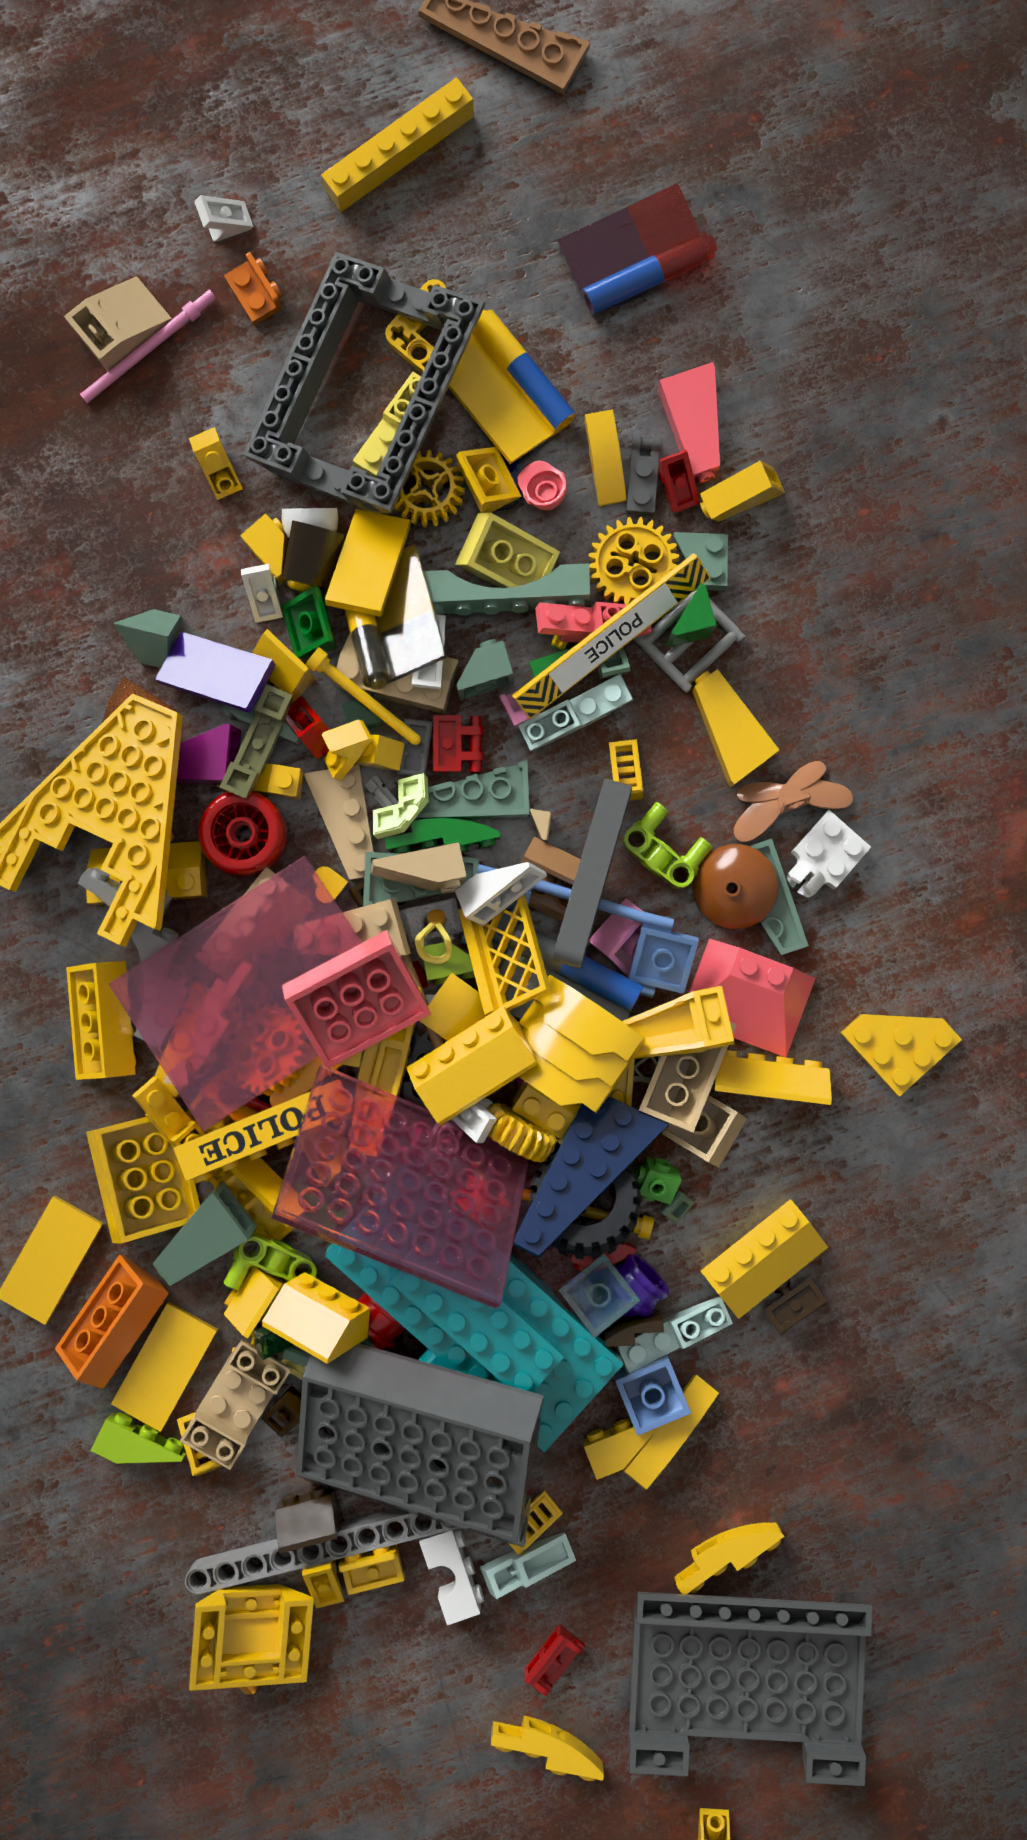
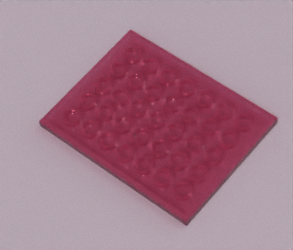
M304 855L109 983V986L201 1129L206 1131L319 1056L285 1001L282 985L361 944L362 941Z
M321 1064L316 1073L271 1219L497 1309L502 1302L529 1159L518 1156L504 1146H500L498 1142L493 1141L489 1136H487L484 1143H476L453 1120H449L440 1126L428 1109Z

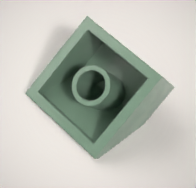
M496 639L488 640L481 643L480 648L475 649L457 683L460 701L514 684L512 667L503 641L497 642Z

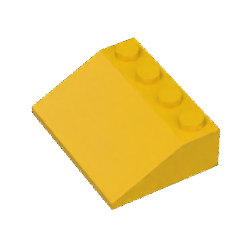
M147 1117L86 1132L112 1243L122 1244L183 1226L200 1207L194 1179L185 1180L173 1147Z

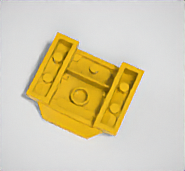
M549 975L548 981L551 991L534 998L535 1000L519 1021L538 1062V1065L519 1077L561 1107L582 1103L597 1113L645 1044L646 1039L575 989Z

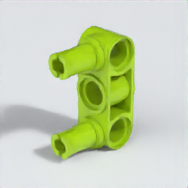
M656 802L641 821L637 820L630 826L623 836L622 843L626 851L634 856L646 869L660 877L671 887L682 889L688 886L696 877L699 871L698 866L713 846L700 837L685 856L679 857L672 848L654 837V830L669 813L665 807ZM630 834H640L643 837V845L638 848L631 846L628 841ZM682 868L686 871V882L678 883L674 880V869Z
M254 1231L247 1241L235 1248L232 1257L234 1262L224 1280V1284L232 1289L239 1290L249 1268H253V1266H257L271 1275L284 1278L286 1283L299 1276V1274L295 1273V1270L300 1264H308L309 1270L306 1273L315 1278L317 1270L311 1257L292 1248L284 1242L266 1237ZM248 1241H256L258 1243L256 1250L253 1252H245L243 1250V1246Z

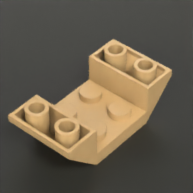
M241 1340L200 1403L180 1441L231 1470L245 1447L249 1434L272 1396L276 1395L292 1368L246 1341Z

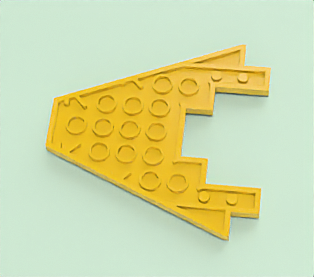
M132 693L0 823V886L16 892L40 842L63 851L74 827L77 826L113 843L100 870L123 880L97 934L126 947L138 921L160 931L163 921L183 716Z

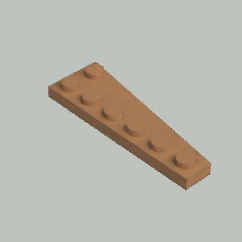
M424 0L418 10L420 18L562 95L565 93L590 49V42L558 30L555 33L543 29L541 24L535 22L529 24L517 20L515 15L509 13L503 15L491 11L489 6L477 2L473 3L469 0Z

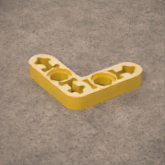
M432 279L428 280L420 289L429 292L432 290L433 285L446 288V286L440 280ZM397 315L386 328L387 343L390 348L423 374L428 363L427 358L431 356L434 349L430 343L419 335L427 325ZM403 331V337L409 343L407 348L405 342L400 338L394 340L393 332L399 334ZM417 347H423L427 351L426 357L422 360H416L411 355L412 351Z

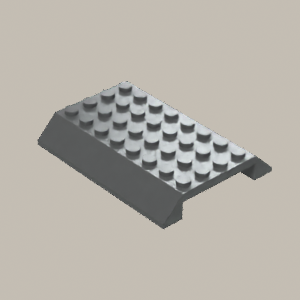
M638 1592L633 1626L629 1709V1773L688 1776L690 1746L687 1736L802 1742L806 1783L865 1786L866 1755L861 1746L865 1646L866 1636H871L872 1605Z

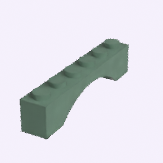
M589 563L560 565L550 574L537 581L509 588H491L472 584L457 577L448 570L423 571L434 611L430 612V614L456 613L457 615L466 616L475 612H484L486 614H497L500 611L524 613L528 610H535L539 603L591 607Z

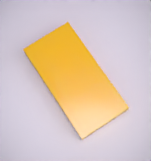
M360 509L355 510L325 598L327 606L382 616L411 526L409 519Z
M53 1196L1 1286L0 1300L46 1325L104 1223L61 1198Z
M168 1302L111 1405L161 1432L218 1329L177 1305Z

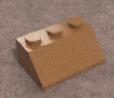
M534 837L521 863L529 862L544 870L547 876L542 879L543 881L572 889L581 859ZM532 889L528 906L563 922L569 900Z

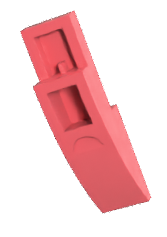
M596 602L593 607L539 603L535 608L538 634L560 635L561 642H581L627 605ZM651 625L636 637L650 634L652 632Z

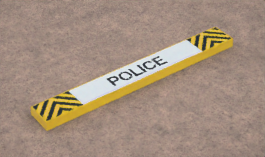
M693 553L512 695L526 716L529 719L533 718L693 593L700 583L704 584L711 579L699 557Z

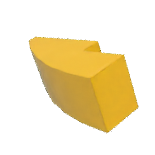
M613 409L585 414L584 423L598 505L601 507L626 502L624 475Z

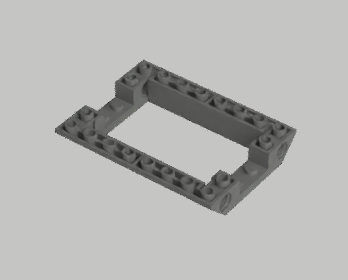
M335 252L243 455L278 477L373 513H391L486 305L485 302L437 285H433L431 292H427L392 280L383 267ZM358 302L442 330L377 473L379 479L370 476L367 471L351 466L350 471L311 457L303 447L294 444Z

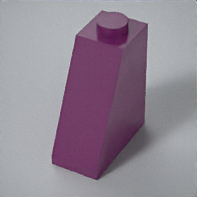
M223 724L180 743L176 784L221 785L230 763L234 762L239 752L241 730L231 724Z

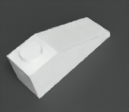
M525 862L476 874L459 887L455 893L465 918L484 926L544 879L547 874L537 866Z

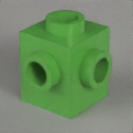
M646 1157L643 1165H639L635 1171L638 1179V1188L644 1199L671 1204L682 1181L678 1167L672 1166L668 1161L661 1158H656L655 1160Z

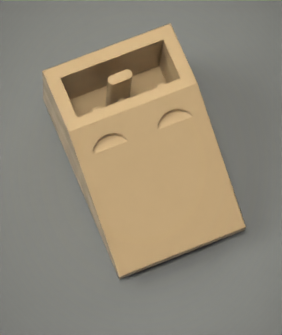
M137 276L86 298L64 316L73 331L107 372L172 320Z

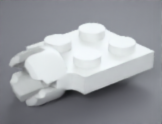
M828 810L791 851L797 859V864L787 874V882L793 888L804 879L806 882L797 892L808 898L815 895L824 884L834 890L868 852L871 846L834 813Z

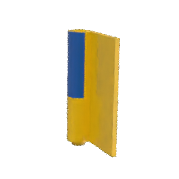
M483 309L448 388L509 464H511L567 427L577 414L492 309L488 311Z

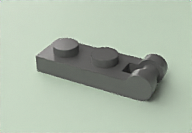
M632 434L626 513L654 515L661 436L652 435V438L641 437V434ZM640 449H650V457L639 456Z

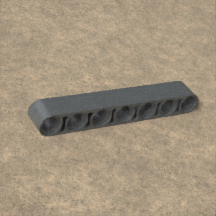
M604 779L552 957L553 962L579 969L582 967L633 785Z

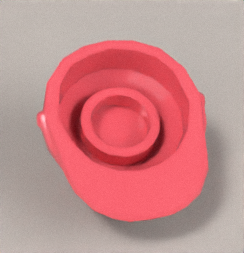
M539 460L530 463L521 470L517 478L518 485L527 504H531L540 510H553L563 502L567 492L565 474L545 461Z

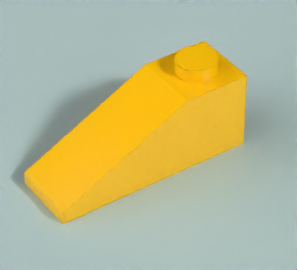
M266 764L252 791L262 795L301 800L305 772L301 768Z

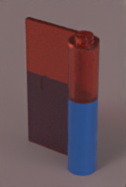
M678 183L557 240L585 304L592 315L713 259L715 256L714 252L717 251L714 237L711 234L707 235L704 231L700 233Z

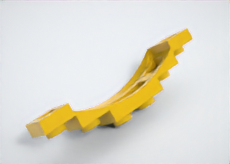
M418 987L420 993H422V988ZM416 1022L365 1049L354 1095L351 1121L353 1133L348 1152L378 1159L385 1131H388L394 1104H397L411 1052L410 1043Z

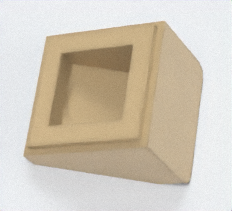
M530 809V815L540 839L544 842L548 841L552 814L548 811Z

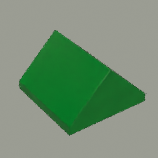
M700 583L671 632L666 645L674 647L710 638L716 627V622L706 585Z
M313 586L281 606L296 657L302 659L312 656L318 647L325 652L338 649L324 595L320 587Z

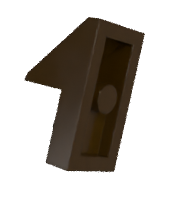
M290 1386L261 1417L281 1438L300 1422L302 1394L293 1386Z

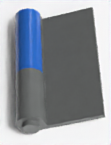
M523 922L519 926H515L512 934L519 939L524 930ZM535 929L547 977L552 975L619 1020L624 1021L628 1019L644 986L587 956L584 957L581 969L553 962L552 957L557 940ZM510 938L509 949L506 955L513 956L518 945L517 941ZM525 946L519 960L526 965L532 955L529 947ZM505 958L499 966V972L502 976L505 975L510 961ZM517 965L511 980L519 984L525 968ZM533 972L526 986L530 990L540 986L537 974ZM509 984L505 993L507 1002L513 999L517 987ZM535 999L509 1010L510 1014L521 1020Z

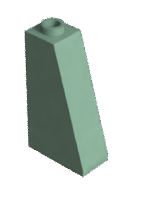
M222 1181L164 1248L153 1265L158 1274L171 1286L247 1241L257 1228V1225L225 1182Z

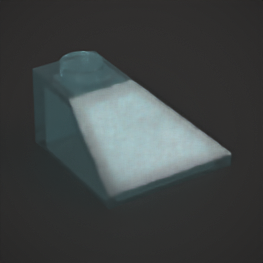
M605 1254L559 1289V1292L594 1338L641 1302Z

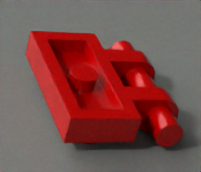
M433 715L434 773H462V762H470V773H481V762H484V752H481V737L484 736V727H481V716H470V726H462L461 715ZM462 736L470 737V752H462Z

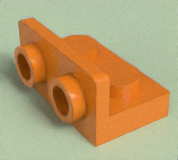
M251 252L245 254L247 261L225 274L224 277L255 326L282 310L279 298L283 296L274 281L269 283L265 277L268 271L261 259L255 260Z

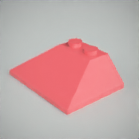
M709 939L689 993L722 986L729 1020L737 1024L733 1038L787 1057L815 978L793 967L745 949Z

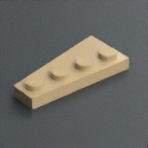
M353 765L343 780L334 779L329 769L304 773L349 880L364 878L365 853L374 852L360 765Z

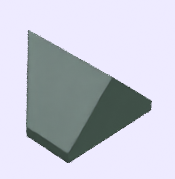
M152 609L113 624L141 664L161 669L176 642L182 617Z

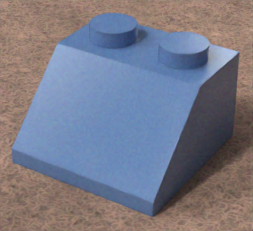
M668 1355L630 1373L626 1372L624 1368L617 1371L614 1375L615 1382L637 1436L691 1414Z

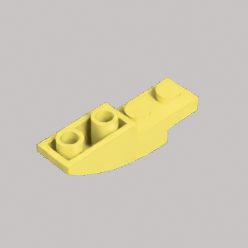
M415 372L411 373L383 412L381 422L353 459L352 466L365 470L370 476L378 478L377 473L421 376Z

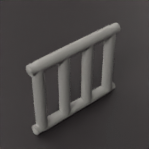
M696 590L667 613L652 628L650 634L633 639L685 693L691 690L693 686L691 683L735 641L740 642L745 638L740 629L710 599L715 622L727 634L683 675L672 663L694 642L674 646L665 655L661 653L653 642L681 617Z

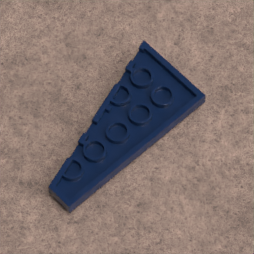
M609 1096L597 1113L581 1104L512 1242L513 1245L540 1258L565 1233V1230L668 1128L669 1124Z

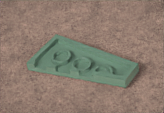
M528 760L518 762L517 765L496 768L492 772L481 775L467 776L463 780L449 781L428 787L429 802L416 819L530 817Z
M769 839L751 845V847L762 852L771 861L779 882L776 903L771 912L760 923L781 955L809 946L773 840Z
M365 853L363 907L396 898L397 903L441 895L440 890L430 891L371 875L370 868L374 859L399 854ZM462 857L467 876L462 885L477 874L479 858Z

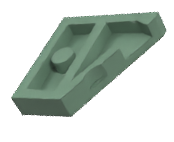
M674 532L673 542L678 545L683 555V561L694 553L699 557L711 579L704 583L707 590L726 591L728 577V534Z

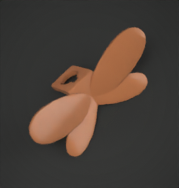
M820 761L810 762L799 768L785 784L772 782L747 784L738 789L737 797L741 801L753 804L736 822L734 826L735 838L740 842L752 841L762 835L777 820L781 813L805 805L824 809L846 808L852 804L853 795L843 785L820 780L826 772L825 764Z

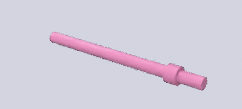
M211 290L205 292L193 303L189 301L182 307L183 311L84 390L80 395L86 403H89L187 322L190 320L193 322L201 316L200 312L216 300Z

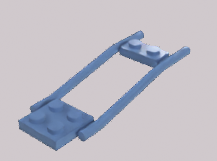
M479 864L477 874L496 870V868ZM541 880L528 890L525 896L529 904L531 891L534 889L569 900L572 889ZM601 898L598 910L643 923L628 975L629 979L644 986L640 995L653 998L655 987L684 994L699 938L671 931L674 923L672 918L647 913ZM517 900L509 905L506 910L513 913ZM503 913L497 928L505 931L511 916ZM518 920L516 926H519L522 921ZM463 932L461 943L467 945ZM495 932L492 939L493 948L496 950L503 938V935ZM508 943V945H507V948H506L504 954H506L507 951H508V949H509V943Z

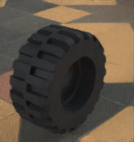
M556 1152L551 1153L547 1157L548 1161L545 1164H540L537 1169V1176L532 1179L530 1206L557 1154ZM631 1165L609 1187L613 1199L609 1215L601 1222L585 1226L572 1223L551 1248L555 1246L559 1249L560 1254L567 1256L569 1253L575 1255V1259L584 1260V1256H592V1259L601 1258L602 1253L607 1252L611 1254L616 1251L619 1244H625L629 1239L631 1231L634 1232L637 1225L641 1202L638 1179L636 1174L631 1172Z

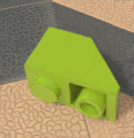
M445 942L424 946V950L432 956H441L446 953ZM451 943L452 955L447 962L433 964L424 961L427 981L434 980L435 985L444 984L451 973L454 975L462 974L463 979L475 977L470 955Z

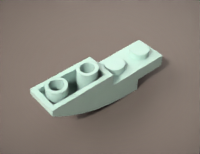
M619 674L571 700H566L518 725L530 751H533L609 715L610 712L634 699L622 675Z
M717 1297L664 1318V1332L637 1333L634 1346H615L624 1363L623 1366L626 1372L630 1373L678 1348L684 1349L733 1323L722 1298Z

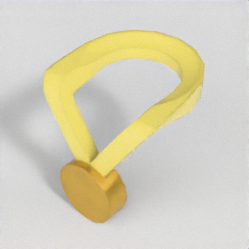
M435 909L427 914L428 925L416 936L415 945L419 956L424 961L441 964L451 958L452 945L448 933L442 926L446 921L445 913L442 910ZM435 927L443 937L446 946V953L441 956H432L424 950V937Z

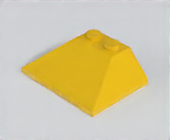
M281 1584L226 1587L215 1591L196 1603L189 1690L307 1682L313 1597Z

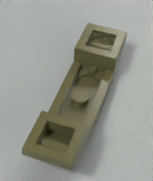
M268 684L265 685L255 707L256 714L234 762L230 763L219 787L220 789L247 800L276 745L293 699L292 694Z

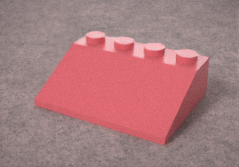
M387 930L282 985L285 1001L327 1069L431 1014Z

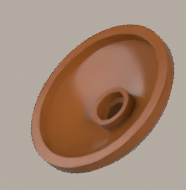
M742 844L725 845L710 852L698 866L699 871L693 882L694 897L701 912L716 925L729 929L748 928L762 921L773 909L779 891L778 876L771 861L759 850ZM731 882L738 886L736 893H731L728 890V885Z

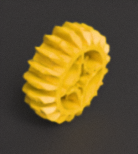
M427 450L426 457H422L419 451L394 506L396 511H402V518L408 519L412 515L411 524L416 525L419 519H421L422 526L426 528L428 520H432L433 525L437 527L438 518L441 517L444 522L449 521L447 512L456 515L457 509L454 505H462L463 501L459 496L465 494V488L460 486L464 483L463 476H457L460 473L459 467H451L453 464L451 458L443 461V454L441 452L435 458H432L431 450ZM422 470H434L439 473L427 475ZM413 475L416 485L410 489L411 493L405 496L406 483ZM421 481L428 488H432V495L427 490L422 489ZM449 482V493L441 503L438 492L444 488V484ZM421 502H426L432 508H420L413 504L417 505Z
M500 1103L490 1106L488 1111L497 1118L488 1134L493 1141L498 1142L500 1146H504L518 1156H523L534 1162L547 1161V1157L553 1153L554 1146L557 1143L555 1135L512 1111V1107Z

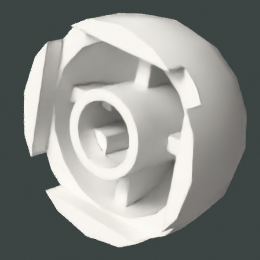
M337 508L282 509L283 530L288 538L290 536L292 520L335 532L337 530Z

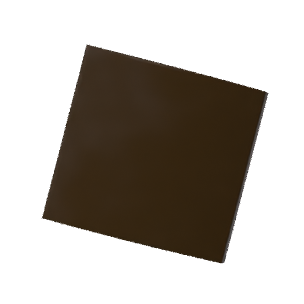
M292 520L282 578L328 590L342 551L344 534Z
M655 1309L653 1315L648 1318L626 1317L616 1320L610 1324L609 1329L603 1334L606 1347L634 1346L636 1333L664 1332L663 1318L659 1309Z

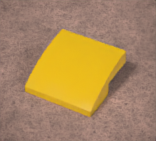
M451 973L428 1005L431 1014L419 1021L449 1041L488 1015L484 1014L479 992Z

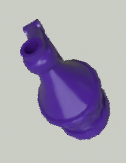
M635 1253L634 1255H627L625 1262L616 1267L612 1264L599 1271L594 1270L575 1280L570 1285V1290L575 1293L582 1309L588 1316V1321L585 1324L597 1335L604 1334L609 1329L610 1324L616 1320L626 1317H651L658 1302L665 1299L669 1294V1289L661 1276L647 1261ZM607 1277L605 1297L601 1307L596 1311L585 1288Z

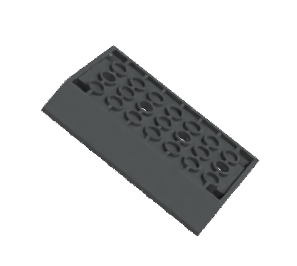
M357 1344L328 1364L310 1354L302 1381L296 1475L314 1484L524 1547L531 1495L526 1494L530 1461L538 1447L544 1395L363 1344ZM324 1427L332 1429L335 1435L328 1434ZM378 1443L385 1444L390 1451L382 1450ZM434 1460L442 1461L446 1468L437 1466ZM491 1477L499 1478L503 1485L495 1484Z

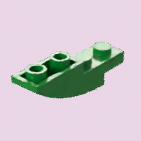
M431 818L413 821L411 823L412 833L384 838L387 850L389 852L394 851L397 854L411 852L410 847L422 845V849L439 846L438 841L442 840L444 845L459 843L461 853L469 851L468 846L479 844L480 848L495 846L496 840H500L501 836L500 831L476 822L451 818Z

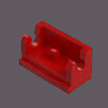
M559 1624L525 1667L524 1681L532 1685L544 1696H548L559 1677L577 1654L580 1655L583 1651L585 1643Z

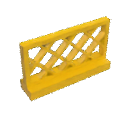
M525 894L517 899L513 913L504 909L492 919L491 924L486 923L484 926L465 918L462 908L458 910L485 1015L491 1014L502 1006L508 1011L551 991ZM503 913L511 916L505 931L497 928ZM518 920L522 921L524 925L520 939L512 935ZM495 932L503 935L497 950L492 945ZM510 938L518 942L512 957L504 954ZM525 946L530 948L532 954L527 965L519 961ZM502 957L510 961L504 976L500 975L498 968ZM517 965L525 968L519 984L511 980ZM533 972L537 974L540 986L530 990L526 986ZM509 984L517 987L513 999L507 1002L505 993Z

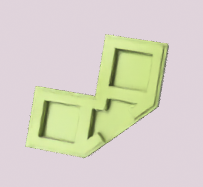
M424 773L398 780L399 804L373 810V835L377 839L404 833L429 802L428 778Z

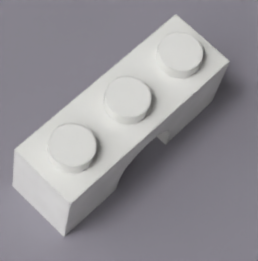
M454 1529L420 1538L419 1543L428 1570L437 1566H445L450 1568L455 1574V1579L451 1583L439 1587L438 1600L447 1625L479 1615L484 1597L480 1585H475L472 1575L475 1574L470 1556L465 1557L462 1547L466 1545L461 1529Z

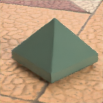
M677 1191L670 1205L663 1204L662 1213L676 1224L692 1207L694 1201L683 1192Z

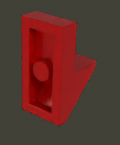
M683 450L660 459L658 477L665 485L670 508L673 513L700 504L688 451Z

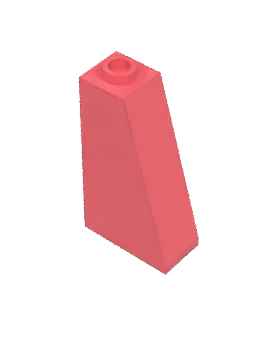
M711 362L660 380L658 386V393L679 452L683 450L688 451L695 482L699 481V483H706L714 479L720 467L715 366Z

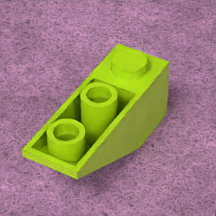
M112 1412L106 1418L90 1450L116 1464L182 1462L187 1455L185 1447H183L184 1444L178 1439H167L159 1435L156 1429L148 1425L141 1426L132 1422L133 1419L122 1412H117V1414Z

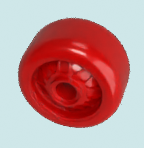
M254 791L250 793L247 800L229 792L221 794L209 803L199 822L198 837L203 853L215 867L231 875L249 877L261 874L266 867L270 869L278 862L287 844V826L281 811L268 798ZM249 827L252 831L251 838L246 842H241L239 839L240 830Z

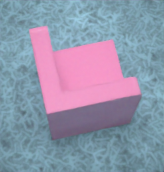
M517 691L507 696L505 693L499 696L500 702L514 730L519 728L518 725L529 720L512 696Z

